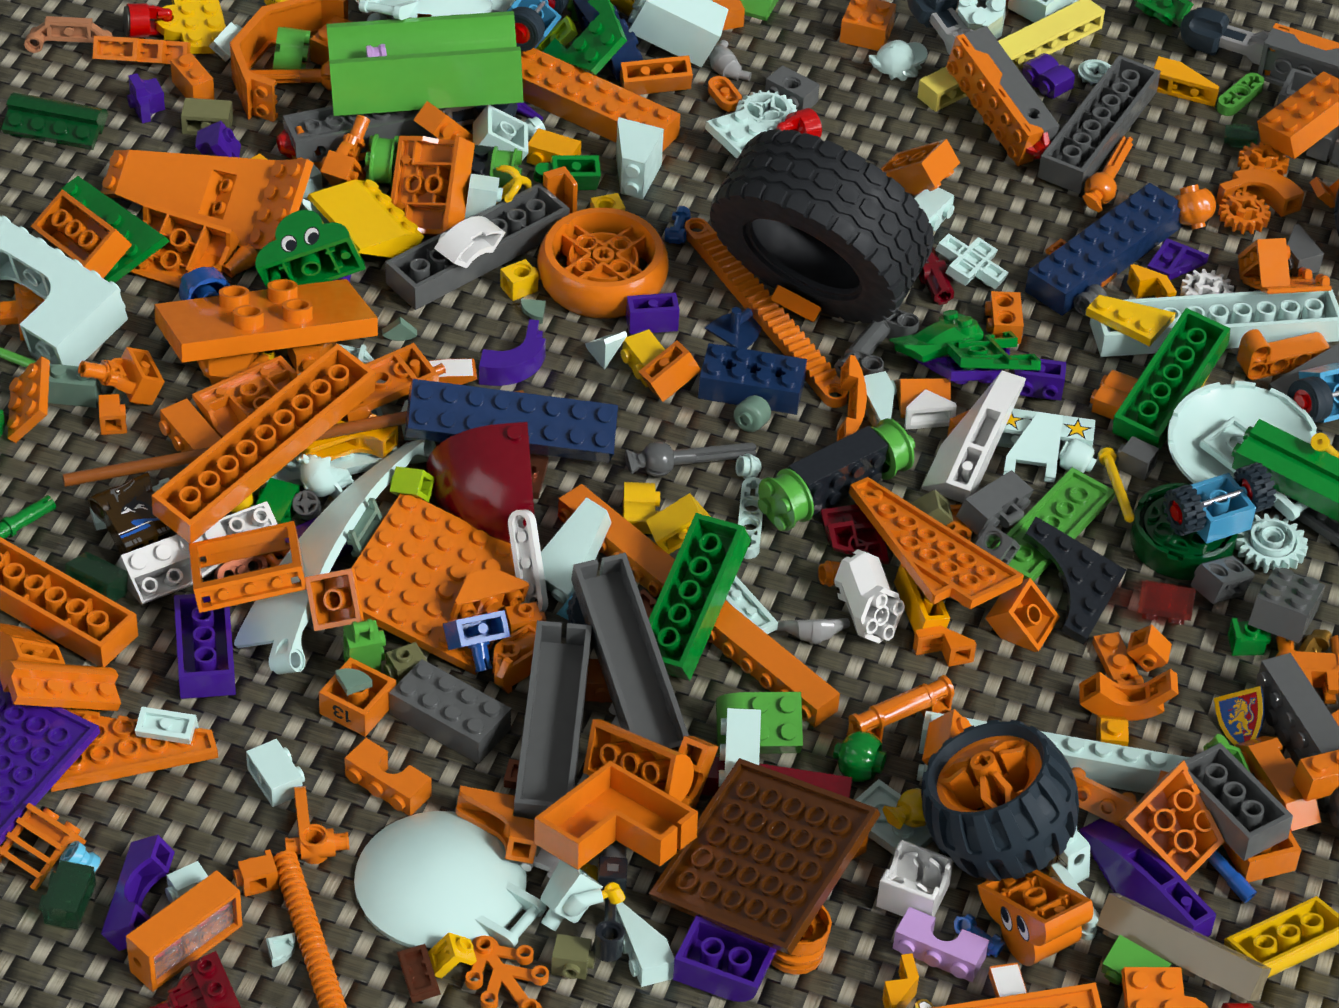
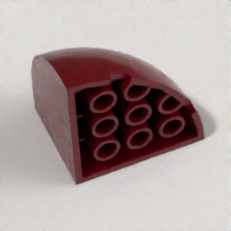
M528 422L494 424L463 431L440 443L428 457L427 473L435 477L432 495L442 510L466 521L476 529L483 530L487 535L511 544L508 528V519L511 513L516 510L525 509L531 511L535 516ZM524 519L523 525L526 527L527 524L526 520Z

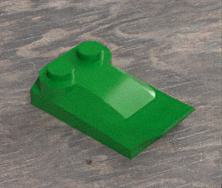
M947 310L939 317V322L924 328L916 334L890 338L889 341L894 342L896 351L924 363L948 354L946 352V342L975 338V341H983L984 333L977 321L972 319L971 316H965L956 310Z

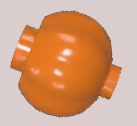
M1198 184L1180 188V194L1174 196L1178 200L1177 207L1181 209L1179 215L1180 224L1191 225L1192 230L1205 227V221L1213 216L1216 209L1214 195L1206 188L1199 189Z

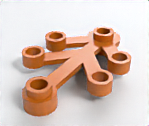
M483 935L476 937L472 944L477 961L473 964L472 970L466 973V986L471 990L480 989L483 985L482 973L485 965L488 963L493 970L487 991L481 994V1007H498V994L501 984H503L519 1008H542L535 999L528 998L515 979L530 981L535 985L543 986L549 980V970L542 965L535 966L533 969L503 964L500 958L517 960L521 965H529L534 957L533 948L529 945H521L515 949L500 946L497 940L491 936ZM526 953L529 956L523 957L521 954ZM537 974H543L544 976H543V977H537L536 975H537ZM472 978H477V979H479V980H478V981H471L470 979H472ZM486 999H493L494 1001H493V1002H486L485 1000H486Z

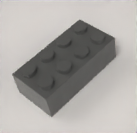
M423 659L389 692L390 715L477 764L511 730L510 707Z
M1221 743L1185 760L1188 772L1194 784L1196 783L1200 791L1199 794L1207 810L1210 811L1224 841L1244 861L1288 839L1293 815Z

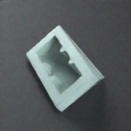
M624 331L606 335L585 343V345L605 370L627 337V334Z

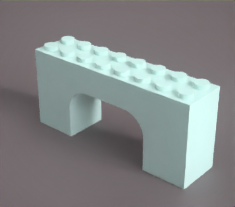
M635 0L632 6L634 9L628 18V22L631 23L629 32L633 31L637 37L674 55H689L691 63L702 67L721 37L728 9L711 0Z
M0 216V280L15 281L45 299L19 324L30 355L37 360L42 356L50 360V364L79 366L81 361H85L128 320L125 311L126 306L120 295V288L114 282H108L103 279L96 271H90L83 267L78 260H72L65 256L60 249L50 247L42 238L32 236L24 227L14 225L6 216Z

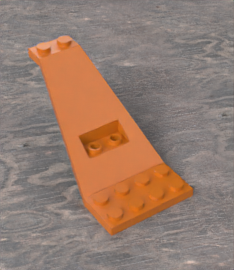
M114 150L110 158L106 177L102 182L101 192L109 198H124L140 206L147 202L232 229L240 239L238 247L250 244L259 253L264 246L276 240L275 232L278 224L289 214L299 211L314 163L308 159L266 160L141 150Z

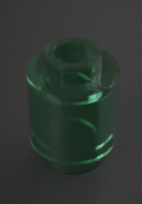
M1235 123L1226 125L1224 143L1230 144L1229 146L1241 148L1244 146L1250 147L1252 142L1257 145L1259 131L1254 130V125Z

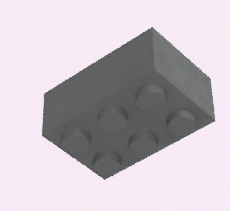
M1275 567L1256 598L1248 625L1299 643L1317 613L1325 584L1319 583L1317 579L1312 577H1302L1294 574L1290 569Z

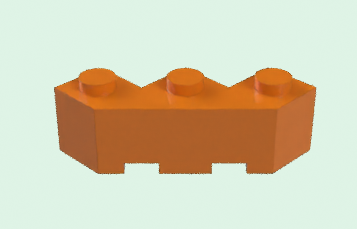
M1262 736L1236 744V747L1241 749L1250 772L1254 773L1255 778L1293 815L1290 831L1321 823L1316 799L1306 802L1293 782L1297 767L1291 758L1285 759L1280 751L1283 746L1277 737Z

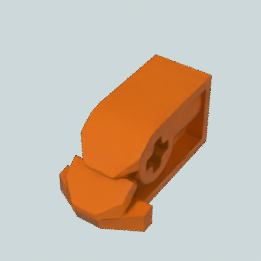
M530 624L512 633L510 637L504 638L494 648V683L508 694L512 692V686L528 677L531 673L536 629Z

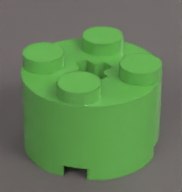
M278 26L273 70L306 69V63L302 61H307L309 46L304 44H309L310 30Z

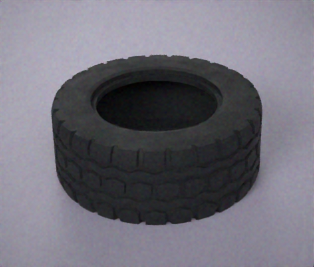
M768 130L767 132L764 131L757 134L748 141L715 194L710 209L711 224L714 231L717 232L716 235L724 246H727V250L738 261H741L742 265L751 273L758 275L759 279L774 289L780 285L820 306V311L835 318L841 317L843 320L851 322H881L898 311L929 258L934 242L933 228L924 210L919 208L918 202L909 193L905 192V189L892 177L886 176L887 173L874 164L866 162V159L850 150H844L842 146L828 140L823 141L820 137L807 133L801 134L799 131Z

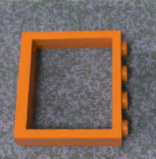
M294 521L189 544L193 590L199 613L307 589L300 543ZM286 538H289V543L285 542ZM291 549L292 563L206 582L202 581L201 568ZM205 556L206 561L200 562V557ZM298 576L300 582L292 583L291 578ZM210 596L211 601L204 603L203 597Z

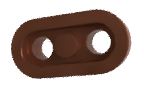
M263 555L222 563L215 570V579L224 578V573L227 570L231 572V576L251 572L248 568V564L251 561L255 562V569L252 571L268 568L267 560Z

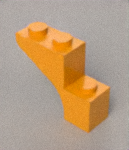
M372 414L369 418L376 417L377 415ZM398 426L317 440L302 451V455L315 454L321 458L330 456L332 461L351 453H368L384 459L398 445Z

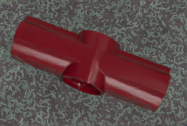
M933 247L929 258L918 276L921 284L927 285L933 300L938 302L939 305H943L954 298V290L948 279V274L945 273L947 270L946 262L939 260Z

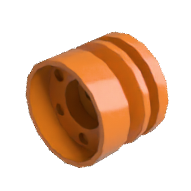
M823 905L791 955L779 950L776 951L771 962L774 967L782 972L797 975L807 974L819 966L823 959L832 925L830 914Z

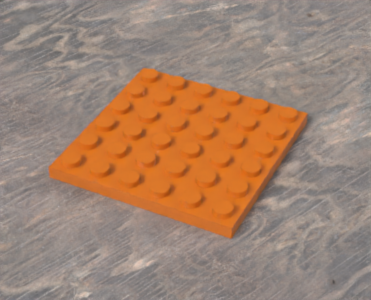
M400 494L352 566V568H355L364 620L370 618L372 621L376 620L378 627L410 643L416 642L420 648L474 675L477 674L475 672L472 651L468 649V646L448 650L443 624L452 621L450 615L468 573L493 567L516 577L511 544L487 535L485 531L476 529L466 521L420 498ZM505 607L499 608L494 612L505 610ZM488 612L476 614L474 616L488 614ZM491 641L487 645L489 652L496 641Z

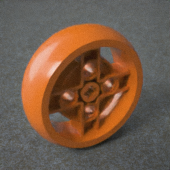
M589 208L563 217L549 229L539 248L537 267L545 290L560 306L585 317L610 319L626 316L627 296L659 294L667 278L669 260L666 246L660 234L643 218L620 209ZM562 256H567V267L565 268L558 263ZM641 257L649 265L643 271L639 269V258Z

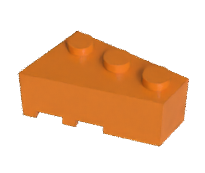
M1286 238L1257 239L1238 255L1240 279L1253 282V284L1260 285V287L1290 286L1288 266L1290 247L1286 245Z

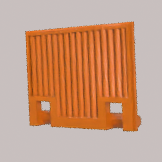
M1305 267L1299 268L1298 276L1290 277V286L1260 287V285H1255L1253 282L1242 280L1244 284L1267 294L1332 290L1328 276L1318 274L1313 279L1312 271Z

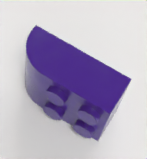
M696 915L674 959L673 980L731 1001H749L755 997L777 950L721 928Z

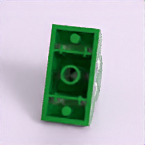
M300 210L286 216L276 228V240L264 246L258 253L255 261L256 269L266 288L269 282L278 279H288L295 281L297 285L332 281L366 269L365 263L348 229L340 223L331 222L324 224L319 214L311 210Z

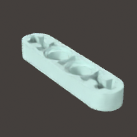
M756 477L745 479L741 488L738 525L752 524L757 527L753 530H746L751 539V546L748 547L744 559L755 558L760 552L763 513L758 507V488L761 479ZM751 489H756L755 496H750ZM755 506L758 509L756 511H748L745 507Z

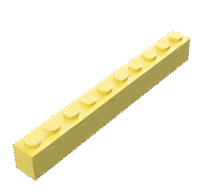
M1079 0L1008 35L998 42L1020 70L1025 62L1043 53L1050 55L1102 29L1105 10L1092 0ZM947 67L941 68L919 80L917 98L935 112L967 96L960 89L955 78L949 74Z

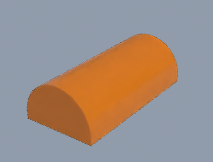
M592 720L583 769L584 774L591 776L606 763L612 761L677 800L683 801L690 790L694 776L693 763L687 755L604 720Z

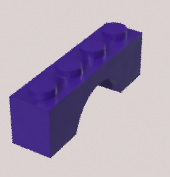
M159 835L133 841L130 844L101 932L118 951L127 949L126 935L151 918L141 909L142 902L150 888L169 872L175 851Z

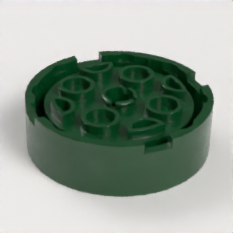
M1171 483L1153 488L1139 500L1130 533L1132 548L1137 557L1147 567L1170 578L1193 580L1195 577L1194 572L1200 564L1233 556L1238 534L1206 544L1197 531L1179 536V534L1174 532L1175 528L1171 529V522H1167L1166 519L1168 515L1164 513L1166 508L1163 505V500H1165L1164 494H1167L1168 490L1190 484Z

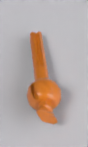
M329 60L322 65L321 69L250 70L253 73L276 80L277 83H322L324 88L332 91Z
M1122 136L1103 171L1093 174L1085 182V194L1082 197L1087 206L1098 213L1102 211V205L1107 204L1116 195L1117 185L1114 178L1133 146L1131 143L1133 141L1132 137L1126 138Z

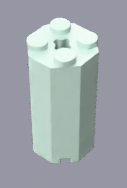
M959 0L958 16L967 28L976 30L987 26L995 38L998 39L1002 36L1006 0Z

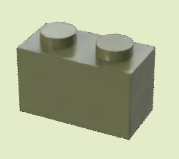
M185 98L181 114L182 134L197 135V131L220 120L227 128L231 129L233 122L232 101Z

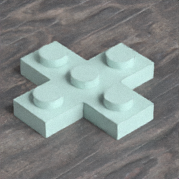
M948 233L935 249L945 259L953 261L945 273L956 282L962 283L965 286L976 276L985 285L996 289L1009 273L991 261L998 249L979 237L967 246Z

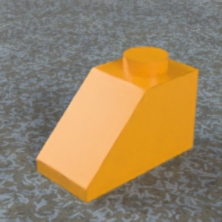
M1097 715L1096 741L1128 746V720L1124 717Z

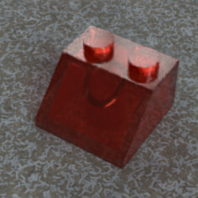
M1140 579L1137 612L1142 613L1143 619L1157 621L1158 616L1169 617V623L1184 625L1185 620L1191 621L1196 589Z

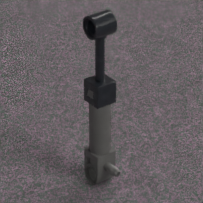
M614 841L599 853L597 882L603 886L601 891L604 890L607 884L615 882L619 884L625 895L628 867L627 847L618 841ZM605 898L604 921L600 922L596 927L593 952L599 960L613 962L622 955L625 930L620 923L616 922V904H611L609 899Z

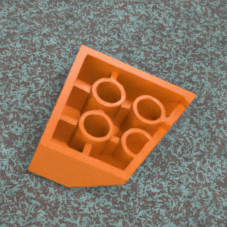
M1183 760L1159 780L1118 822L1132 837L1150 849L1186 881L1225 841L1210 811L1207 810L1199 794L1200 791L1196 783L1194 784L1188 772V767Z

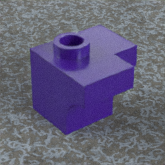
M137 73L128 75L130 94L127 95L129 107L134 108L142 124L151 122V116L154 113L165 110L164 92L156 78L143 80Z
M220 120L197 131L195 147L202 155L239 158L241 143L236 139L233 131L227 128Z

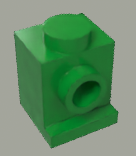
M1232 618L1227 635L1232 656L1264 655L1266 645L1270 644L1271 633L1248 625L1249 621L1238 622L1237 618Z

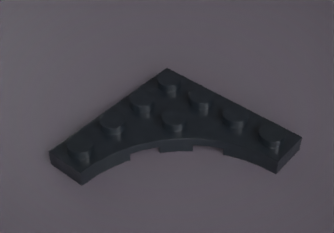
M1035 517L1023 540L1036 548L1047 560L1051 559L1058 568V576L1064 590L1068 593L1069 601L1061 632L1084 645L1124 576L1126 569L1040 518Z

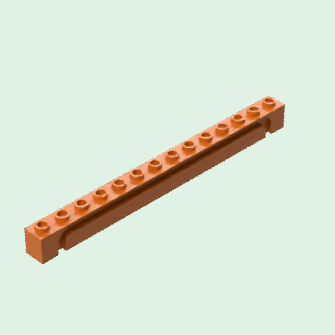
M583 484L560 497L558 501V517L563 523H566L586 497L607 510L612 523L599 552L607 557L626 553L635 581L646 588L653 597L658 598L675 559ZM725 600L708 642L713 643L727 658H731L745 673L758 680L765 689L771 692H801L802 720L809 722L813 727L818 726L835 714L839 707L840 693Z

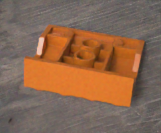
M399 136L391 202L404 211V216L418 226L417 229L422 235L437 236L465 220L475 143L455 136L454 140L435 139L425 136Z
M145 202L143 205V221L164 235L170 242L129 273L179 288L182 276L196 268L214 267L220 273H223V266L234 255L240 239L232 229Z
M280 355L193 393L192 398L205 420L222 438L295 379L298 374Z

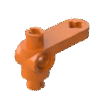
M294 787L298 837L285 838L286 850L300 854L301 860L309 864H320L328 857H336V851L350 850L348 832L334 834L333 828L326 829L319 824H310L306 787Z

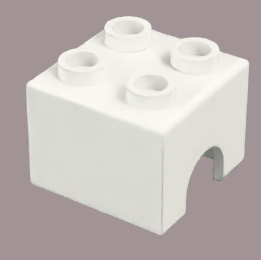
M900 840L895 850L890 870L886 869L880 880L876 907L903 917L908 908L911 907L934 917L950 885L954 861L945 855Z

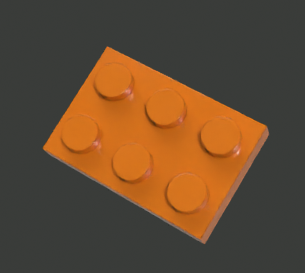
M42 356L35 363L29 364L25 372L19 377H15L9 386L8 439L15 443L46 417L48 413L50 360Z

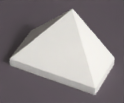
M925 389L906 407L905 430L949 426L950 418L956 416V403Z

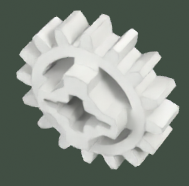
M1202 269V273L1194 270L1192 275L1186 274L1185 279L1182 280L1180 296L1233 293L1234 286L1230 285V279H1223L1224 274L1215 275V270H1212L1211 273H1207L1205 269Z

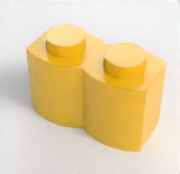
M624 482L623 517L643 534H652L646 520L659 512L656 511L655 507H660V491H656L655 483Z

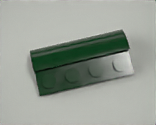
M13 92L6 103L8 111L1 130L3 134L94 150L98 134L103 132L108 112L103 108Z

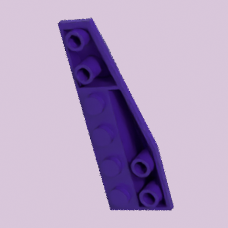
M1102 818L1080 829V834L1089 842L1090 852L1114 893H1119L1207 937L1211 935L1216 913L1173 869L1150 849L1118 826Z

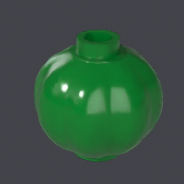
M861 731L849 734L842 743L837 742L833 753V758L837 759L841 774L852 777V781L857 783L870 781L876 773L881 774L887 753L882 751V743L876 736Z

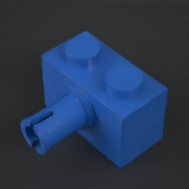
M505 610L443 624L448 650L468 646V649L472 651L475 672L493 669L487 647L490 644L489 642L510 637Z

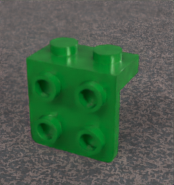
M1134 0L1136 2L1135 6L1142 10L1143 13L1152 18L1156 17L1160 22L1169 27H1172L1173 24L1180 27L1184 16L1190 12L1194 5L1188 0Z

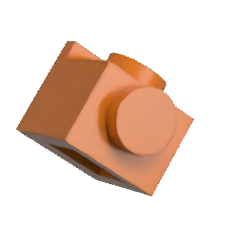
M119 394L98 395L101 435L127 433L125 404H120Z
M270 849L265 850L264 856L238 861V869L233 870L236 887H242L245 897L279 889L278 872Z

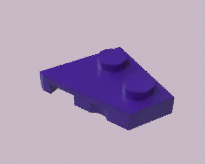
M1167 238L1148 264L1147 269L1167 275L1169 280H1172L1205 265L1208 262L1209 254Z

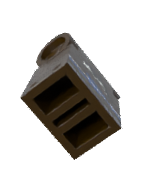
M148 472L126 481L121 486L106 489L87 498L94 514L105 523L121 555L175 535L171 528L152 514L151 495L155 492L152 489Z

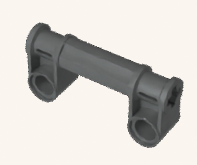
M898 309L886 320L870 323L845 351L843 359L835 363L836 373L841 376V367L850 355L856 357L864 376L883 372V360L871 354L885 338H898L918 333L919 318L912 313Z

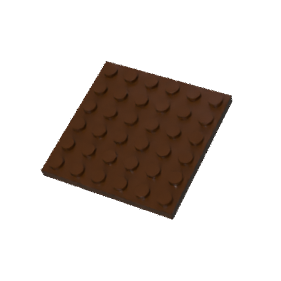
M739 758L699 817L697 838L683 849L677 850V853L673 856L649 892V895L654 901L694 917L696 915L703 917L721 928L791 955L881 814L877 808Z

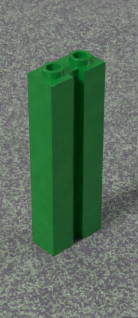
M1261 419L1257 421L1254 427L1249 426L1243 436L1244 441L1242 444L1238 442L1232 451L1231 456L1234 457L1232 469L1236 470L1257 462L1262 463L1267 468V473H1271L1270 479L1271 481L1274 480L1275 485H1273V488L1276 491L1339 522V458L1325 451L1318 452L1311 444Z

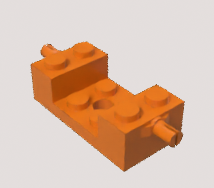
M414 343L366 363L368 367L376 372L375 392L341 420L349 422L369 418L372 415V410L408 395L412 379L439 382V375L446 373L444 365L440 363L433 367ZM378 380L386 381L385 383H376Z

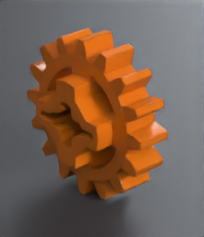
M1252 142L1250 147L1244 146L1243 151L1239 152L1237 167H1241L1240 170H1267L1284 176L1288 171L1289 158L1285 154L1273 149L1270 145H1264L1260 142L1256 146Z
M1235 192V197L1227 195L1226 199H1222L1218 215H1220L1219 221L1225 222L1224 227L1231 226L1232 232L1239 230L1241 234H1244L1245 231L1254 234V230L1262 232V228H1267L1270 220V206L1264 205V199L1257 200V195L1249 196L1245 192L1244 196H1241L1238 192Z

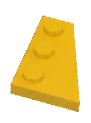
M1098 295L1086 309V316L1149 347L1174 321L1176 314L1175 312L1103 295Z

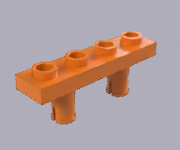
M1074 767L1072 772L1078 789L1079 807L1126 830L1118 821L1137 803L1135 795L1130 792L1120 794L1087 778L1082 768Z

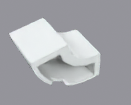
M471 216L456 224L448 232L442 233L434 249L454 264L468 268L478 256L484 253H493L506 232L486 217Z

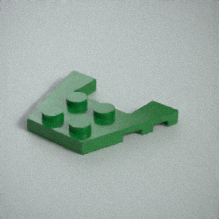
M610 0L588 1L599 12V15L590 22L589 26L574 40L568 49L554 38L542 52L596 75L627 41Z
M1011 331L1003 332L1002 337L995 338L994 334L985 335V340L975 341V338L946 342V352L962 369L1041 370V360L1035 354L1008 355L1002 349L1017 347L1018 337Z

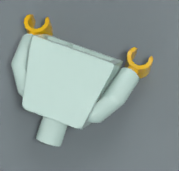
M560 860L541 895L540 900L549 907L541 923L556 931L564 918L577 923L589 906L602 903L605 898H608L611 904H619L625 900V895L619 884L615 882L607 884L604 890L601 891L603 886L596 881L598 869L595 865L586 863L577 870Z

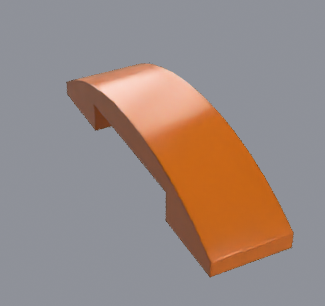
M850 355L841 367L840 389L849 391L848 417L845 418L837 429V441L857 432L866 410V383L860 364L853 355Z

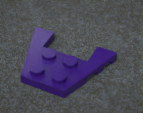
M1002 348L1010 355V348ZM950 356L938 357L924 363L914 359L956 384H967L968 381L976 380L981 383H992L999 373L1005 370L991 368L962 369Z

